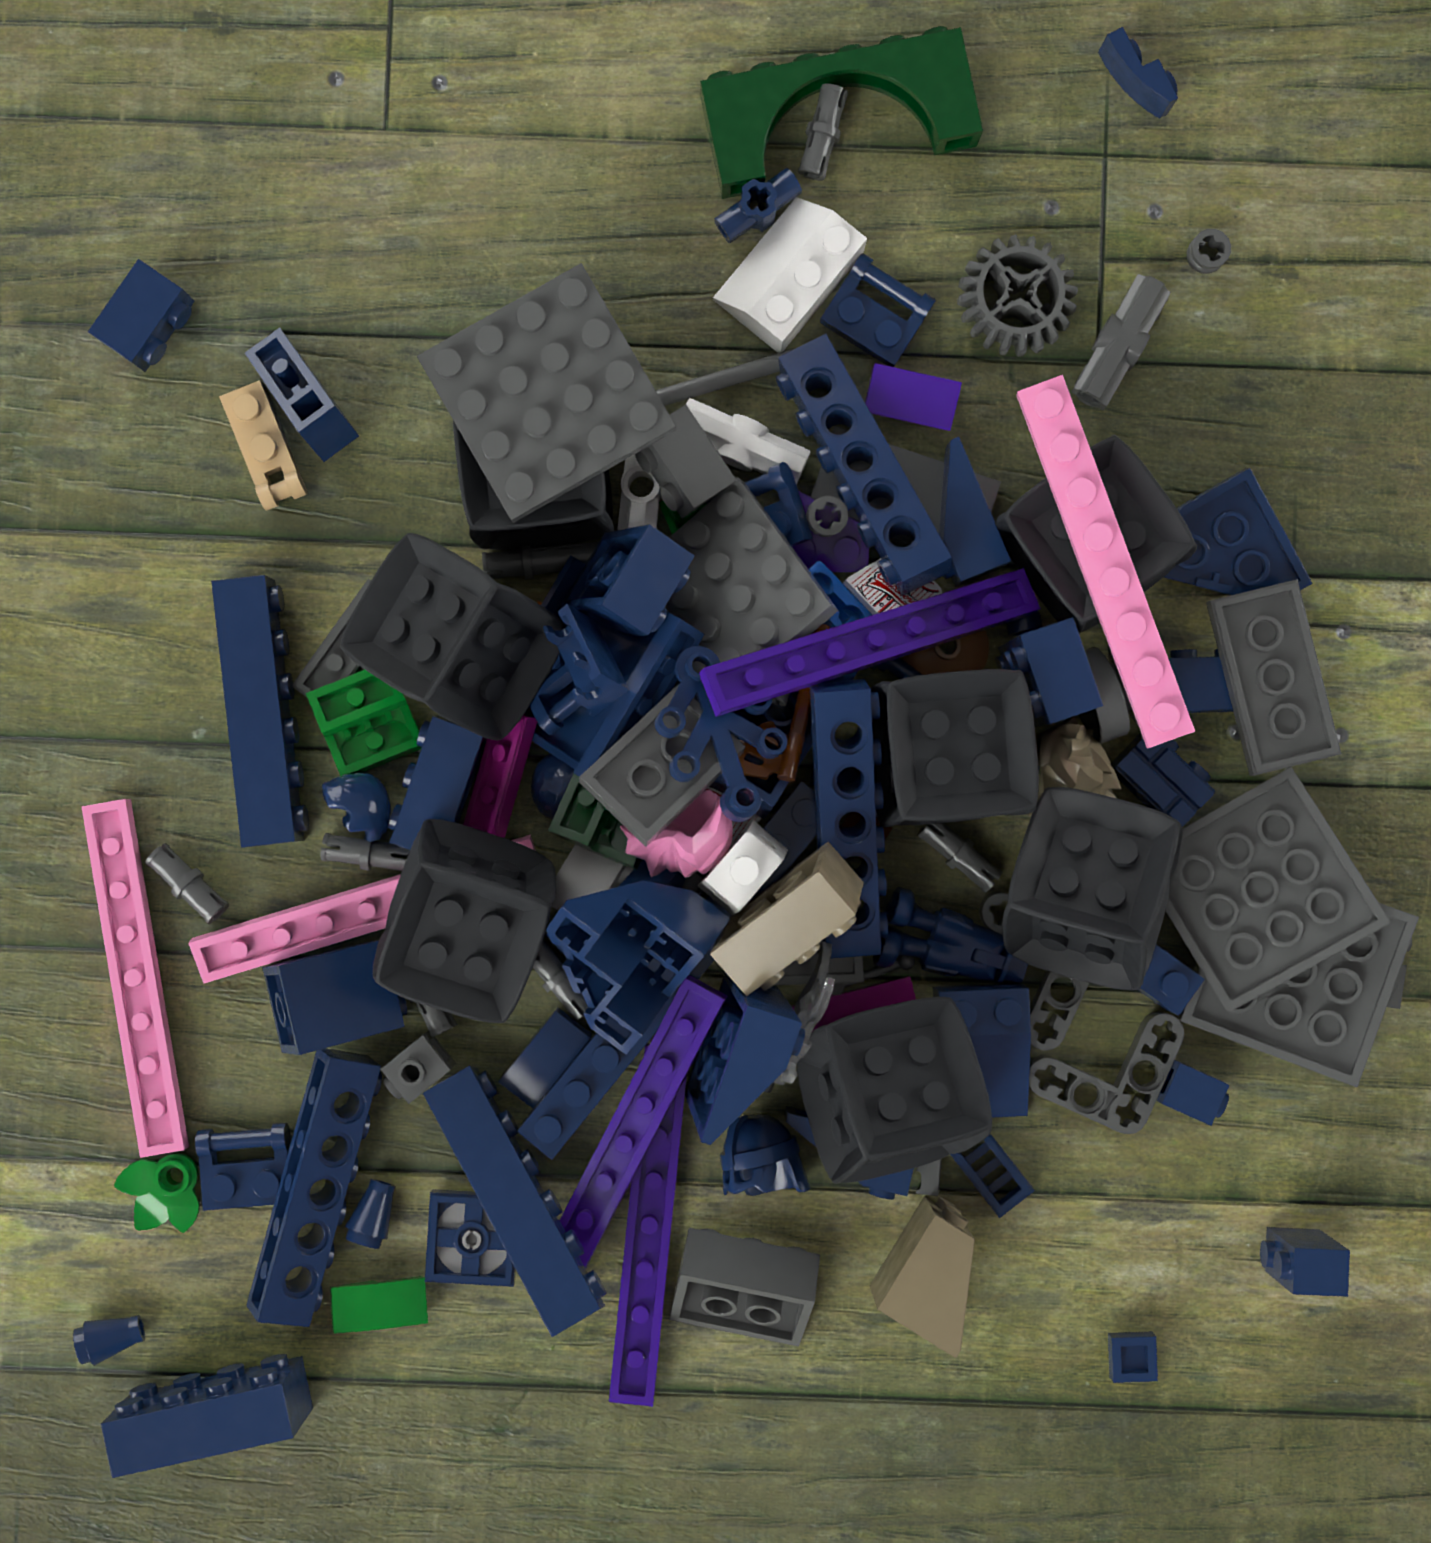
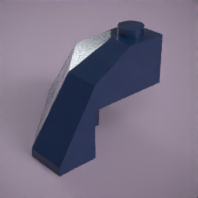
M642 880L566 900L546 928L552 944L561 945L567 959L562 967L574 993L582 994L588 1008L583 1014L589 1027L624 1054H627L643 1036L668 998L706 955L730 918L718 910L712 902L705 900L693 890Z

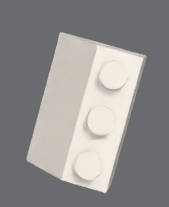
M796 197L716 293L713 300L777 353H781L852 269L858 257L864 253L867 238L833 210Z

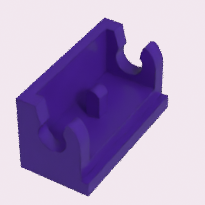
M875 363L871 372L865 404L871 414L951 431L962 382Z

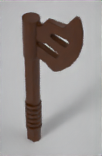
M822 624L813 634L830 629V626ZM810 687L799 690L790 730L785 735L787 746L783 751V755L780 754L774 759H766L758 753L755 747L740 740L745 746L744 753L739 757L744 776L747 775L766 780L770 775L777 773L779 779L795 782L811 711ZM773 721L758 725L763 730L776 728ZM765 737V741L778 748V743L774 738ZM750 754L764 763L759 766L745 761L744 758Z

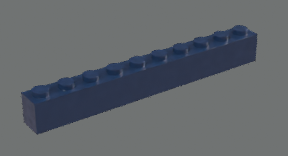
M802 781L795 786L762 827L788 851L782 863L748 902L780 879L817 835L815 791ZM709 895L704 898L712 902L727 917L732 916ZM715 942L689 975L699 980L713 963L714 958L710 953ZM679 987L668 998L643 1036L627 1054H624L595 1032L560 1078L525 1118L517 1132L552 1160L656 1033Z

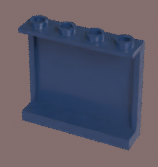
M571 555L541 606L556 615L563 623L564 621L561 619L558 611L561 609L562 603L586 565ZM667 612V616L661 626L655 632H650L649 635L631 636L597 623L629 691L595 717L589 715L587 709L581 706L562 721L563 727L553 735L547 734L537 722L532 741L573 768V773L580 777L672 691L678 680L675 674L677 658L685 649L698 646L705 635L704 633ZM574 681L549 700L551 707L576 688ZM529 706L525 713L534 716Z

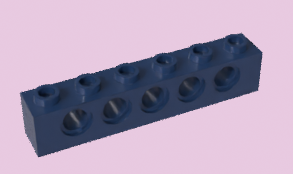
M827 334L779 356L780 375L775 377L777 385L785 400L788 401L793 398L799 411L795 415L806 437L813 435L820 448L815 451L822 468L827 474L833 471L840 485L836 486L840 500L845 503L848 511L854 509L860 520V523L857 524V529L867 548L874 546L881 558L877 562L878 568L888 586L895 584L901 596H904L950 573L952 556ZM818 388L829 391V394L822 398H815L809 395L812 390ZM837 424L846 425L850 428L848 432L841 435H836L829 431L832 426ZM855 461H865L871 467L866 471L856 472L850 469L849 465ZM882 497L888 499L892 504L886 509L879 510L870 506L869 503L875 498ZM896 535H906L913 540V543L907 547L899 548L894 546L890 540Z
M865 679L822 682L810 686L817 850L829 841L844 860L850 856H860L863 858L861 865L853 871L864 882L860 900L865 902L863 907L856 912V922L846 932L838 937L831 933L822 941L832 944L831 959L881 955V939L888 938V922L886 912H879V896H886V876L884 869H878L877 853H884L885 839L883 826H876V809H883L881 782H874V765H881V744L879 737H873L872 720H879L880 718L879 697L877 692H871ZM854 722L858 725L857 732L850 739L840 740L835 737V731L842 723ZM847 767H855L860 770L857 779L852 783L842 784L837 781L840 771ZM848 812H858L861 814V819L855 826L842 827L839 825V821L844 814Z
M329 1048L316 1051L246 1304L257 1322L310 1327L313 1313L317 1312L321 1306L323 1297L321 1283L325 1269L330 1268L334 1259L335 1248L333 1240L337 1226L343 1223L346 1215V1192L349 1183H352L357 1175V1152L361 1140L366 1138L369 1131L370 1116L368 1112L372 1098L377 1096L382 1083L381 1066L368 1055ZM349 1092L347 1102L342 1107L334 1109L336 1098L342 1093ZM337 1135L336 1144L330 1150L322 1151L324 1142L329 1137ZM326 1179L324 1187L319 1192L310 1194V1189L314 1183ZM314 1223L312 1230L307 1235L298 1237V1233L303 1226ZM302 1267L300 1273L295 1278L286 1280L288 1273L292 1269Z

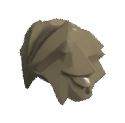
M1074 716L1039 734L1037 757L1041 775L1038 800L1047 787L1073 788L1116 798L1112 789H1121L1113 767L1110 765L1105 750L1093 737L1094 729H1085L1084 726L1078 724Z

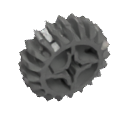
M1016 234L1012 235L1007 247L998 238L993 241L991 251L984 247L978 250L976 254L978 262L969 261L967 263L965 271L969 276L961 277L958 285L965 293L959 295L957 304L961 307L969 308L961 316L963 323L976 322L970 331L971 337H978L982 332L987 336L983 343L984 349H989L994 341L1001 343L999 347V354L1001 356H1005L1010 346L1014 345L1015 353L1018 357H1022L1027 351L1028 343L1035 353H1039L1044 348V341L1054 344L1059 338L1057 330L1066 331L1069 327L1070 322L1066 316L1073 315L1077 308L1076 304L1069 299L1076 296L1078 287L1066 284L1074 276L1073 269L1060 270V266L1065 261L1064 254L1057 255L1054 259L1048 256L1052 249L1051 242L1046 243L1041 250L1034 248L1036 244L1034 236H1030L1025 245L1021 246L1018 236ZM1010 266L1026 267L1032 270V272L1022 275L1016 273ZM987 276L994 282L993 288L998 295V301L990 311L985 303L983 294L984 280ZM1044 282L1049 290L1051 300L1048 317L1041 311L1043 305L1037 298V290ZM1030 286L1029 290L1025 294L1024 299L1018 298L1015 301L1012 300L1006 306H1004L1007 300L1009 299L1011 293L1017 294L1020 291L1023 292ZM1014 317L1019 319L1024 325L1030 324L1031 326L1023 328L1012 327L1001 321Z

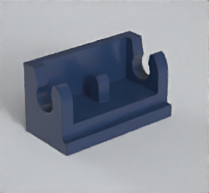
M566 604L558 613L568 626L562 630H554L552 626L545 625L543 631L548 641L558 647L576 688L572 690L576 702L585 707L589 715L595 717L629 691V688L596 621Z

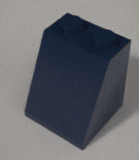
M379 940L262 967L282 1053L302 1055L405 1027L402 1017L407 1015L405 998L383 988L373 978V964Z

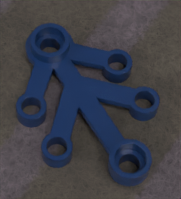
M692 646L685 649L676 660L675 674L680 684L668 707L662 709L656 717L655 729L665 738L676 737L686 724L684 712L695 694L697 695L702 713L682 751L677 753L669 764L670 774L679 782L692 780L700 770L699 758L711 737L727 789L720 798L721 810L728 819L734 822H744L759 810L761 796L753 784L746 782L731 734L755 747L758 753L766 759L778 757L786 749L787 738L778 728L763 730L733 712L716 717L700 675L694 671L692 662L699 661L705 667L720 663V660L712 650L703 646ZM772 699L763 701V706L751 705L743 709L750 715H761L770 707ZM663 717H674L677 721V728H667L663 723ZM765 737L774 738L778 743V750L769 749L765 744ZM678 760H687L692 766V772H681L677 766ZM737 792H744L749 796V806H742L738 803L736 799Z

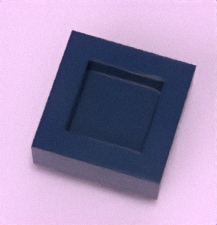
M1152 1331L1108 1333L1109 1377L1113 1383L1158 1381L1156 1336Z

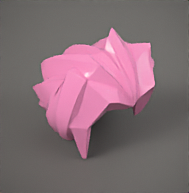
M710 789L701 793L647 847L624 825L620 826L628 839L625 853L645 860L651 877L660 874L666 868L670 872L679 871L685 878L690 877L696 871L706 874L729 851L733 834L732 820L723 814L720 807V797Z

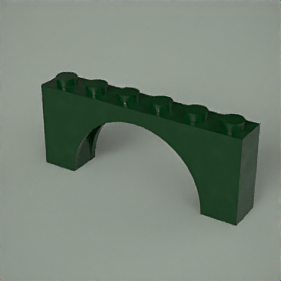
M945 26L933 27L926 30L920 36L906 39L902 35H894L883 39L877 45L862 47L859 44H850L838 49L836 53L819 56L817 53H807L798 56L793 62L776 65L774 62H763L753 66L750 71L733 74L731 71H719L711 74L707 80L700 81L701 103L722 199L741 196V188L753 179L765 183L764 155L773 131L781 119L794 106L809 96L819 93L822 84L866 88L896 100L907 108L919 121L929 138L934 155L977 147L983 132L961 27L949 30Z

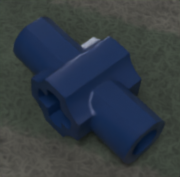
M785 168L765 183L753 179L741 188V200L714 218V222L728 243L733 242L751 228L763 232L774 224L776 211L800 195L802 188L795 175L788 168ZM754 200L757 201L758 205L765 202L766 210L760 211L758 206L751 210L750 204Z

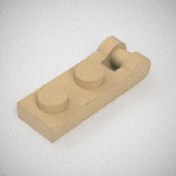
M259 380L219 396L263 508L268 511L278 507V501L291 496L297 499L307 495V489L264 383ZM283 471L285 480L272 485L269 475Z

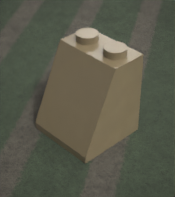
M924 1196L869 1286L877 1310L957 1358L962 1345L975 1239L966 1226L969 1221L961 1215V1209L942 1197H939L937 1202Z

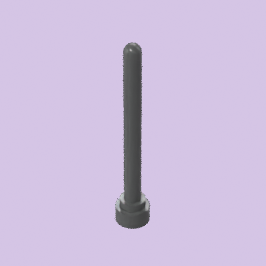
M791 350L655 391L664 406L770 375L780 371L778 357Z

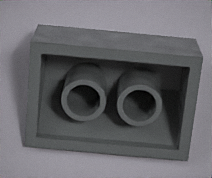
M689 1228L669 1320L799 1347L815 1303L820 1254L807 1252L803 1248L795 1246L786 1248L767 1244L756 1238L742 1239L723 1235L712 1229L698 1230Z

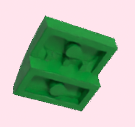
M366 670L306 693L340 776L364 773L422 749V747L416 745L419 730L404 694Z

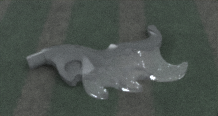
M819 942L820 948L817 951L819 956L815 969L794 1007L795 1013L802 1021L801 1028L805 1029V1038L798 1056L791 1055L787 1069L764 1091L766 1093L772 1091L775 1083L779 1085H784L785 1083L792 1084L797 1077V1071H795L797 1062L800 1058H804L812 1047V1042L809 1041L810 1035L816 1023L824 1015L834 988L835 979L826 977L832 954V944Z

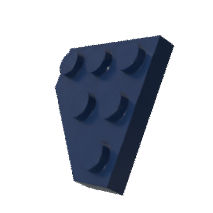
M1250 468L1239 471L1177 507L1192 534L1194 542L1197 544V550L1188 560L1176 564L1163 578L1229 595L1296 579L1298 580L1300 591L1313 584Z

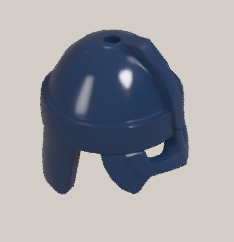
M756 1113L739 1116L729 1126L723 1145V1152L720 1153V1163L723 1170V1194L727 1195L728 1191L733 1194L745 1191L748 1196H756L789 1188H796L798 1192L810 1190L809 1180L799 1155L800 1149L796 1136L791 1135L778 1119L768 1114Z

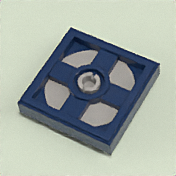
M432 1189L429 1202L425 1282L514 1287L516 1269L476 1193L473 1191Z

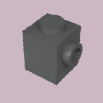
M428 1030L382 1067L381 1071L386 1076L383 1078V1082L389 1092L397 1099L403 1097L409 1104L448 1073L457 1063L436 1037L431 1038Z

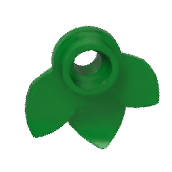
M171 1153L159 1161L140 1159L125 1168L114 1183V1187L117 1190L137 1196L134 1207V1227L138 1231L156 1228L169 1220L177 1230L185 1233L198 1217L200 1203L194 1190L199 1177L198 1168L195 1162L185 1154ZM172 1168H179L183 1172L182 1182H176L172 1179L170 1174Z

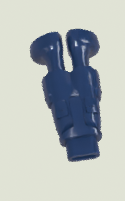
M902 887L895 889L885 910L887 922L900 927L910 926L930 932L931 936L924 940L888 926V938L881 939V955H873L874 965L888 968L894 964L898 956H912L920 958L922 970L943 976L955 977L960 975L978 980L994 981L999 984L1004 979L1018 984L1023 981L1028 963L1019 960L1006 951L1003 935L974 923L966 915L946 908H940L934 914L930 913L915 903L914 893L910 889Z

